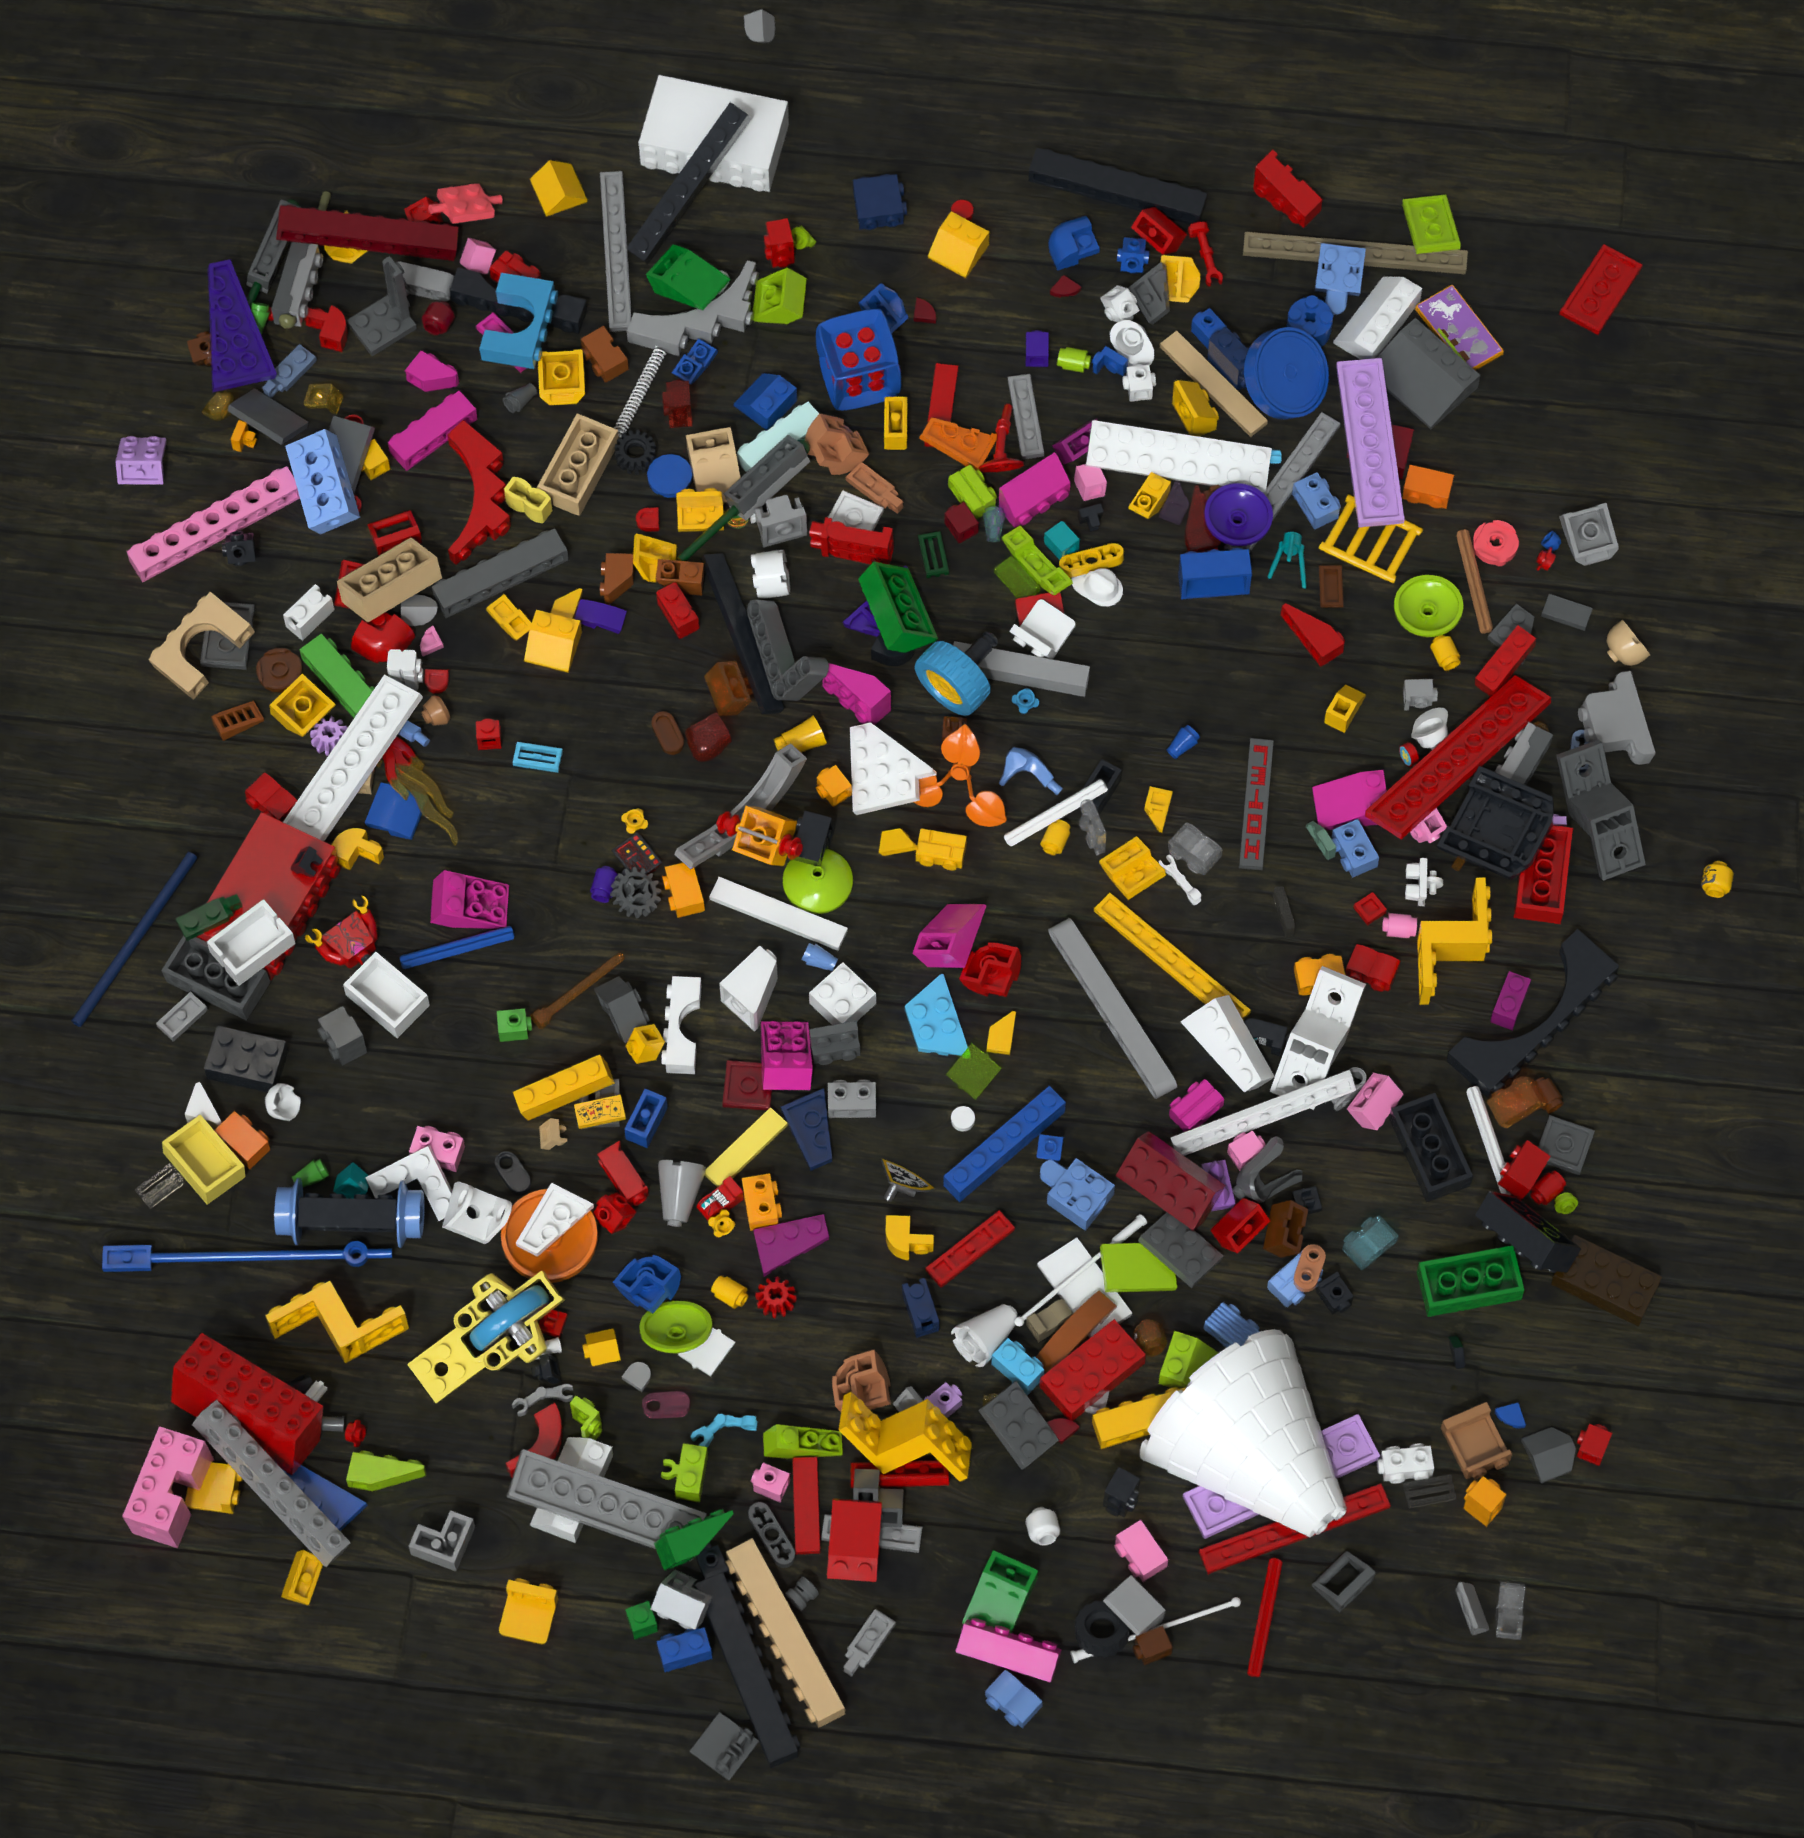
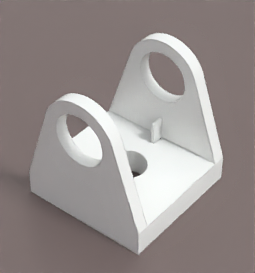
M458 1181L454 1183L442 1228L486 1244L506 1224L511 1213L512 1203ZM468 1207H472L475 1209V1219H472L467 1215Z

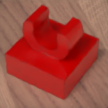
M551 1310L539 1320L538 1324L541 1332L549 1336L559 1337L560 1339L568 1317L567 1313Z

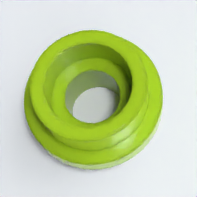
M1562 1193L1555 1198L1554 1208L1558 1213L1569 1214L1577 1207L1578 1200L1572 1193Z

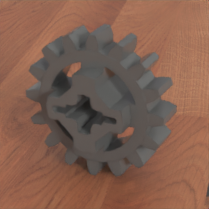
M633 867L630 872L626 868L614 878L616 881L611 884L614 890L610 893V896L616 897L613 905L619 904L621 906L618 910L619 912L626 910L627 917L634 913L635 917L639 918L642 914L645 917L648 916L650 911L653 912L657 908L656 904L661 901L658 895L662 890L655 887L659 881L651 880L652 873L647 876L645 875L644 868L637 872L636 867ZM639 888L640 890L637 892L638 894H636L633 897L632 895L634 894V891H636Z

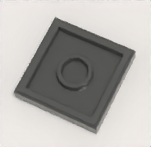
M1549 1115L1538 1148L1551 1156L1547 1162L1548 1165L1580 1175L1595 1130Z

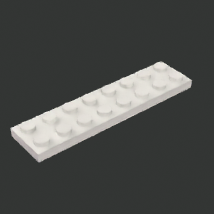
M1093 420L1086 466L1149 476L1153 472L1164 479L1209 486L1219 484V487L1228 484L1242 483L1253 486L1263 493L1266 491L1272 448Z
M384 675L283 823L325 841L423 696L419 692Z

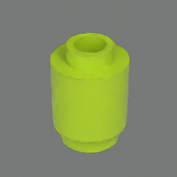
M1066 347V349L1060 348L1057 366H1061L1065 370L1084 373L1085 369H1089L1091 356L1088 355L1087 350Z

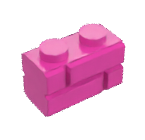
M1205 1079L1200 1084L1198 1082L1193 1083L1188 1088L1186 1096L1183 1098L1177 1097L1170 1104L1169 1116L1179 1125L1183 1132L1199 1127L1223 1107V1096Z

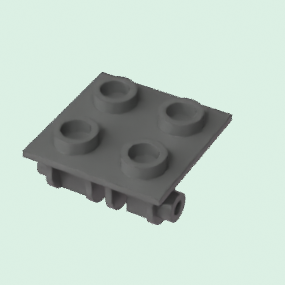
M719 1712L689 1752L730 1781L759 1743V1740L752 1736L753 1733L747 1728L742 1729Z

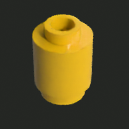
M1440 635L1433 639L1430 648L1439 666L1443 667L1445 671L1456 668L1460 664V654L1452 638Z
M1058 819L1048 825L1040 843L1044 852L1050 855L1062 853L1070 835V825L1067 822Z
M719 1276L712 1285L711 1292L715 1294V1297L734 1309L738 1306L742 1307L748 1299V1294H746L747 1288L728 1276Z

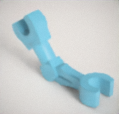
M718 1414L710 1425L695 1430L690 1437L693 1442L698 1437H703L704 1441L699 1446L708 1447L714 1438L713 1434L718 1429L724 1426H738L745 1430L756 1431L758 1421L756 1416L747 1415L739 1418Z

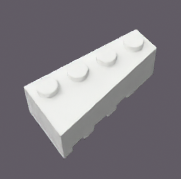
M1229 995L1213 999L1180 1021L1243 1092L1257 1089L1275 1077Z

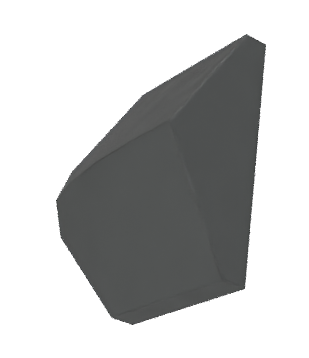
M1550 1427L1521 1439L1541 1484L1572 1471L1576 1448L1569 1435Z

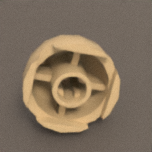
M1623 620L1614 625L1609 631L1607 644L1610 650L1607 653L1615 663L1619 660L1624 665L1633 666L1643 662L1650 656V653Z

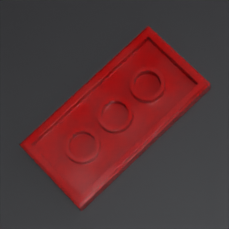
M1603 244L1561 308L1559 315L1599 335L1641 271L1643 264Z

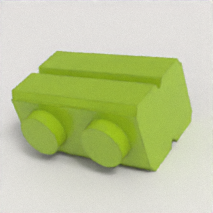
M968 465L961 469V471L949 476L948 487L960 504L964 502L973 516L978 519L983 514H987L995 509L997 495L992 487L987 488L981 471H975L972 465Z

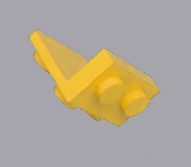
M715 488L704 489V492L683 489L681 492L676 493L678 532L706 531L723 515L722 492L717 491Z
M211 1462L200 1490L188 1487L185 1504L191 1509L233 1514L234 1507L238 1505L240 1490H238L239 1481L242 1482L243 1479L229 1464Z
M524 1579L508 1580L506 1587L508 1597L499 1633L502 1636L545 1644L548 1640L558 1601L557 1590H553L554 1588L547 1584L531 1585L529 1581Z

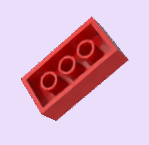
M1553 825L1533 864L1518 875L1514 918L1561 924L1573 828Z
M1114 1319L1040 1378V1388L1068 1420L1074 1421L1085 1412L1086 1408L1101 1399L1106 1392L1113 1390L1143 1366L1146 1354Z

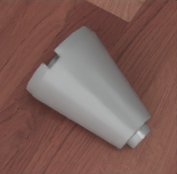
M660 1160L658 1171L663 1220L668 1221V1226L682 1227V1223H687L705 1175L706 1167L685 1161L673 1163V1160Z

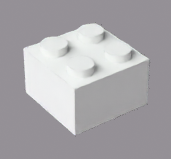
M842 962L809 992V1004L832 1025L852 1021L857 1022L876 1005V993Z

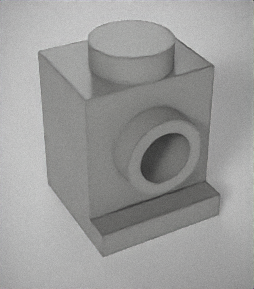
M1433 679L1404 681V710H1409L1410 706L1425 708L1432 706V702L1437 701V688H1433Z

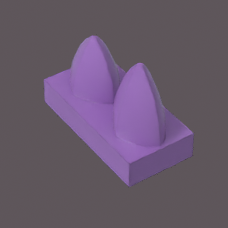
M1221 1160L1202 1164L1201 1168L1226 1185L1211 1211L1233 1208L1235 1200L1226 1161Z

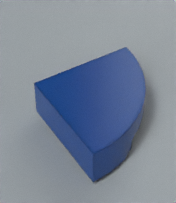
M1519 1403L1495 1409L1494 1412L1500 1421L1513 1426V1428H1525L1526 1424Z

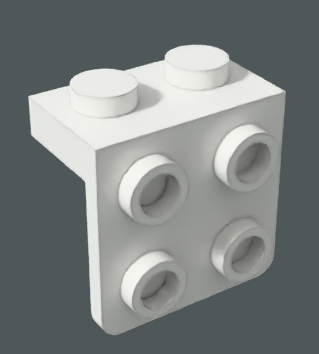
M1040 599L1021 626L1018 627L1014 624L1009 632L1015 636L1013 640L1022 647H1025L1027 644L1033 648L1031 653L1037 657H1046L1053 660L1075 628L1076 623L1058 609Z

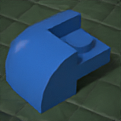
M1087 216L1061 223L1055 227L1048 242L1049 252L1057 271L1077 265L1079 259L1097 254L1100 250Z
M653 1255L652 1257H644L639 1260L633 1259L616 1277L613 1284L631 1303L637 1307L640 1305L653 1314L666 1298L670 1301L672 1300L679 1288L681 1274L677 1267L663 1258Z

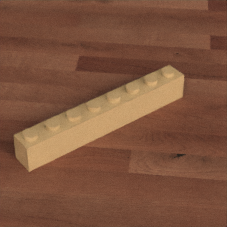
M750 1539L727 1551L725 1563L729 1573H735L739 1581L736 1582V1585L742 1596L747 1595L750 1601L747 1605L752 1615H758L761 1621L759 1628L765 1638L770 1637L773 1643L770 1648L775 1658H781L785 1665L782 1667V1670L787 1680L792 1679L796 1685L793 1688L794 1693L799 1701L804 1700L807 1706L805 1713L811 1723L816 1722L818 1728L845 1715V1708L754 1540Z

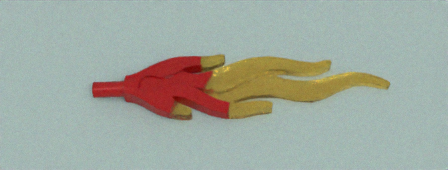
M396 736L376 766L380 768L383 759L386 777L393 789L405 800H408L409 797L408 789L414 796L421 813L427 819L446 830L453 845L456 846L458 837L454 826L437 812L432 806L428 795L431 796L436 807L443 815L452 818L453 812L446 806L435 782L421 771L424 768V764L418 759L410 746Z

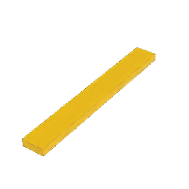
M1109 893L1094 908L1096 914L1205 1005L1215 998L1229 995L1243 1020L1250 1014L1251 1010L1114 895Z

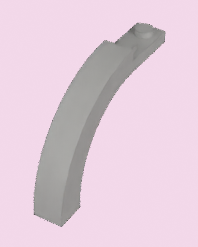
M791 743L777 751L758 783L731 811V815L737 814L741 820L745 806H755L771 811L793 784L807 758ZM715 824L678 847L674 855L689 869H693L715 854L719 857L731 849L737 833L732 837L727 835V831L721 834L718 832V827Z

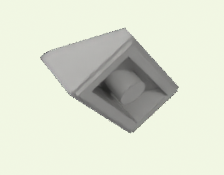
M1464 1582L1458 1583L1456 1594L1471 1634L1476 1635L1488 1631L1489 1626L1474 1586Z

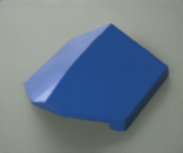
M878 284L858 302L862 311L881 309L887 319L891 333L908 319V314L905 312L901 298L894 290L886 287L884 284Z

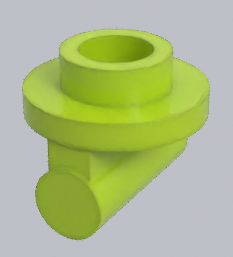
M802 226L796 227L791 231L796 249H804L808 246L813 247L816 244L815 239Z

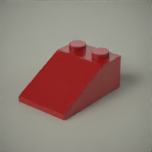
M833 1498L827 1569L828 1579L876 1582L882 1502Z

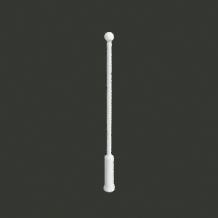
M1139 1214L1134 1221L1112 1238L1110 1244H1121L1140 1227L1147 1224L1146 1219ZM1101 1253L1096 1254L1022 1317H1017L1014 1321L1015 1325L1022 1326L1027 1317L1032 1315L1101 1257Z
M1234 1597L1230 1602L1162 1625L1166 1629L1231 1606L1238 1607L1241 1604V1600L1238 1597ZM1130 1635L1128 1641L1135 1639L1137 1635ZM1084 1649L1070 1651L1074 1663L1093 1656L1092 1654L1085 1653Z

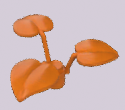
M963 724L959 729L949 734L941 746L945 759L953 763L951 770L939 782H937L936 775L919 779L920 801H915L914 803L923 807L935 806L943 796L940 786L951 776L956 780L966 779L969 797L972 800L966 806V813L970 820L986 827L1001 825L1007 820L1002 799L992 791H981L976 795V798L973 795L972 776L969 773L980 757V748L971 729L966 724Z

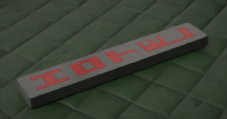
M1250 738L1239 868L1263 869L1274 740Z

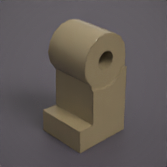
M1060 1299L1041 1312L1027 1317L1026 1326L1039 1343L1058 1331L1074 1313L1065 1300Z

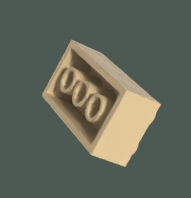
M576 414L537 486L538 489L543 490L549 495L551 505L575 515H581L615 452V444H617V439L619 438L618 430Z
M409 538L339 579L337 585L342 603L369 622L428 586H431L442 579L437 557L414 539Z

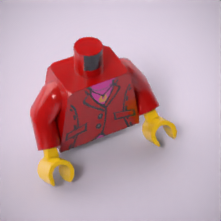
M361 895L364 904L360 907L357 906L355 899H353V906L359 909L360 913L355 911L323 935L318 929H312L316 934L315 940H312L309 935L305 936L306 941L314 943L316 950L327 962L339 966L345 965L348 968H352L358 963L362 966L371 957L370 954L376 950L375 942L378 939L377 924L370 909L366 908L368 906L366 897Z

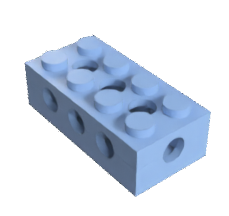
M324 429L285 446L309 529L323 534L360 518L337 435Z

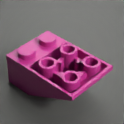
M828 663L829 670L823 678V688L829 694H834L838 697L840 704L845 709L850 708L860 723L871 722L873 725H876L891 711V691L875 676Z
M444 870L433 879L430 923L452 928L500 929L506 927L509 885Z
M947 904L920 932L912 954L927 967L965 968L986 905Z
M761 1021V1063L764 1090L811 1089L812 1058L808 1022Z

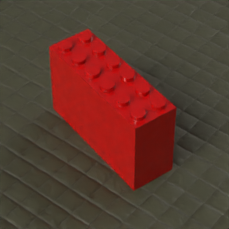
M261 812L207 902L209 903L223 896L226 899L237 894L242 903V908L234 911L233 916L229 918L228 922L197 936V938L207 942L263 899L277 914V918H280L291 930L294 940L298 936L301 937L306 929L305 923L308 918L313 917L317 911L318 901L321 897L324 898L326 896L331 879H335L339 874L340 865L336 848ZM308 846L317 851L316 854L323 860L318 866L311 863V869L316 871L313 877L301 873L297 874L290 869L300 850ZM295 945L262 968L266 970L270 981H272L275 975L280 974L283 968L282 962L286 956L291 955Z

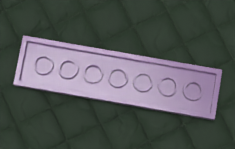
M1382 358L1337 362V376L1358 527L1404 524V512Z
M1358 1414L1321 1431L1336 1479L1380 1459V1455ZM1201 1486L1183 1493V1498L1204 1539L1258 1515L1253 1510L1224 1499L1223 1495Z

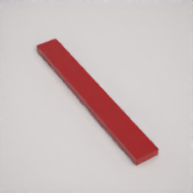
M1382 1484L1343 1497L1347 1508L1346 1513L1340 1519H1334L1328 1523L1323 1532L1390 1508V1503ZM1274 1522L1199 1549V1554L1207 1574L1309 1537L1279 1522Z

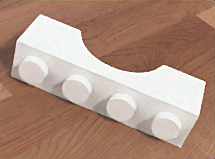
M672 976V985H667V998L671 999L670 1006H666L665 1020L669 1021V1027L664 1028L663 1039L667 1042V1050H662V1064L666 1065L667 1073L695 1074L696 1043L689 1041L683 1036L680 1031V1024L687 1014L700 1009L701 978Z

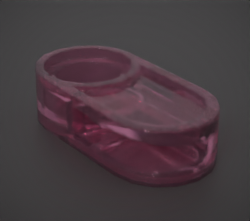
M680 1391L650 1393L642 1400V1409L647 1417L653 1419L681 1417L690 1410V1400L687 1394ZM657 1400L661 1406L659 1410L653 1412L647 1409L648 1402Z

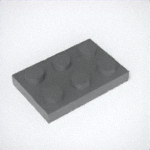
M1167 1212L1145 1231L1138 1240L1191 1288L1220 1263L1224 1257L1195 1230H1191Z
M1017 1381L1011 1383L978 1410L1021 1470L1059 1441Z

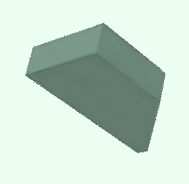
M1314 821L1306 824L1308 832L1325 858L1329 860L1335 857L1336 846L1326 830Z

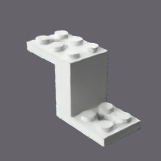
M1324 966L1320 968L1307 1007L1290 1033L1270 1092L1282 1096L1326 1079L1330 1066L1346 1041L1366 986L1365 983ZM1330 993H1338L1341 996V1001L1333 1000ZM1294 1076H1303L1306 1083H1298L1295 1080Z

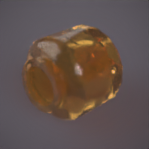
M1143 1320L1133 1331L1135 1343L1146 1356H1157L1167 1346V1338L1163 1326L1158 1321Z

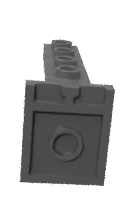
M390 256L382 262L388 295L346 320L347 325L371 356L376 355L417 329L415 322L409 314L408 307H410V304L406 297L408 292L405 289L404 270L398 261L394 262Z

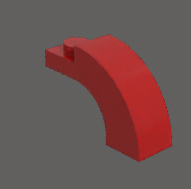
M555 1403L534 1414L535 1423L539 1428V1436L536 1443L527 1450L553 1460L560 1450L563 1437L560 1413ZM519 1456L506 1462L507 1471L512 1478Z

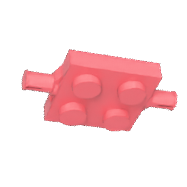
M479 183L442 188L437 190V198L440 203L430 204L429 213L443 212L449 217L452 224L494 218L495 210L492 205L502 204L503 200L501 195L487 196Z

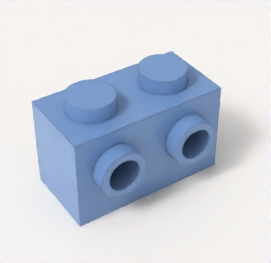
M1318 472L1294 483L1292 491L1294 498L1314 530L1338 519L1341 508L1337 497L1331 495L1327 481L1324 478L1321 479Z
M1358 819L1333 829L1331 839L1336 846V852H1339L1342 858V867L1346 872H1350L1352 878L1378 867L1379 856Z

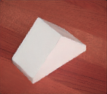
M198 1082L195 1084L185 1112L187 1123L201 1115L212 1129L215 1130L221 1124V1120L201 1083Z

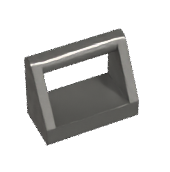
M1345 1551L1312 1586L1340 1613L1374 1580L1376 1572L1354 1555ZM1349 1562L1361 1574L1337 1596L1324 1586Z

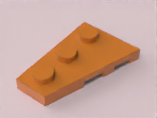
M931 417L919 439L965 466L972 465L976 471L979 470V466L984 463L997 440V434L981 433L980 430L975 428L970 430L959 427L955 423Z

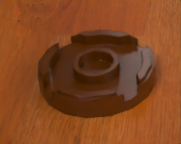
M275 648L267 651L257 662L256 668L260 684L272 692H284L303 671L300 658L286 648Z

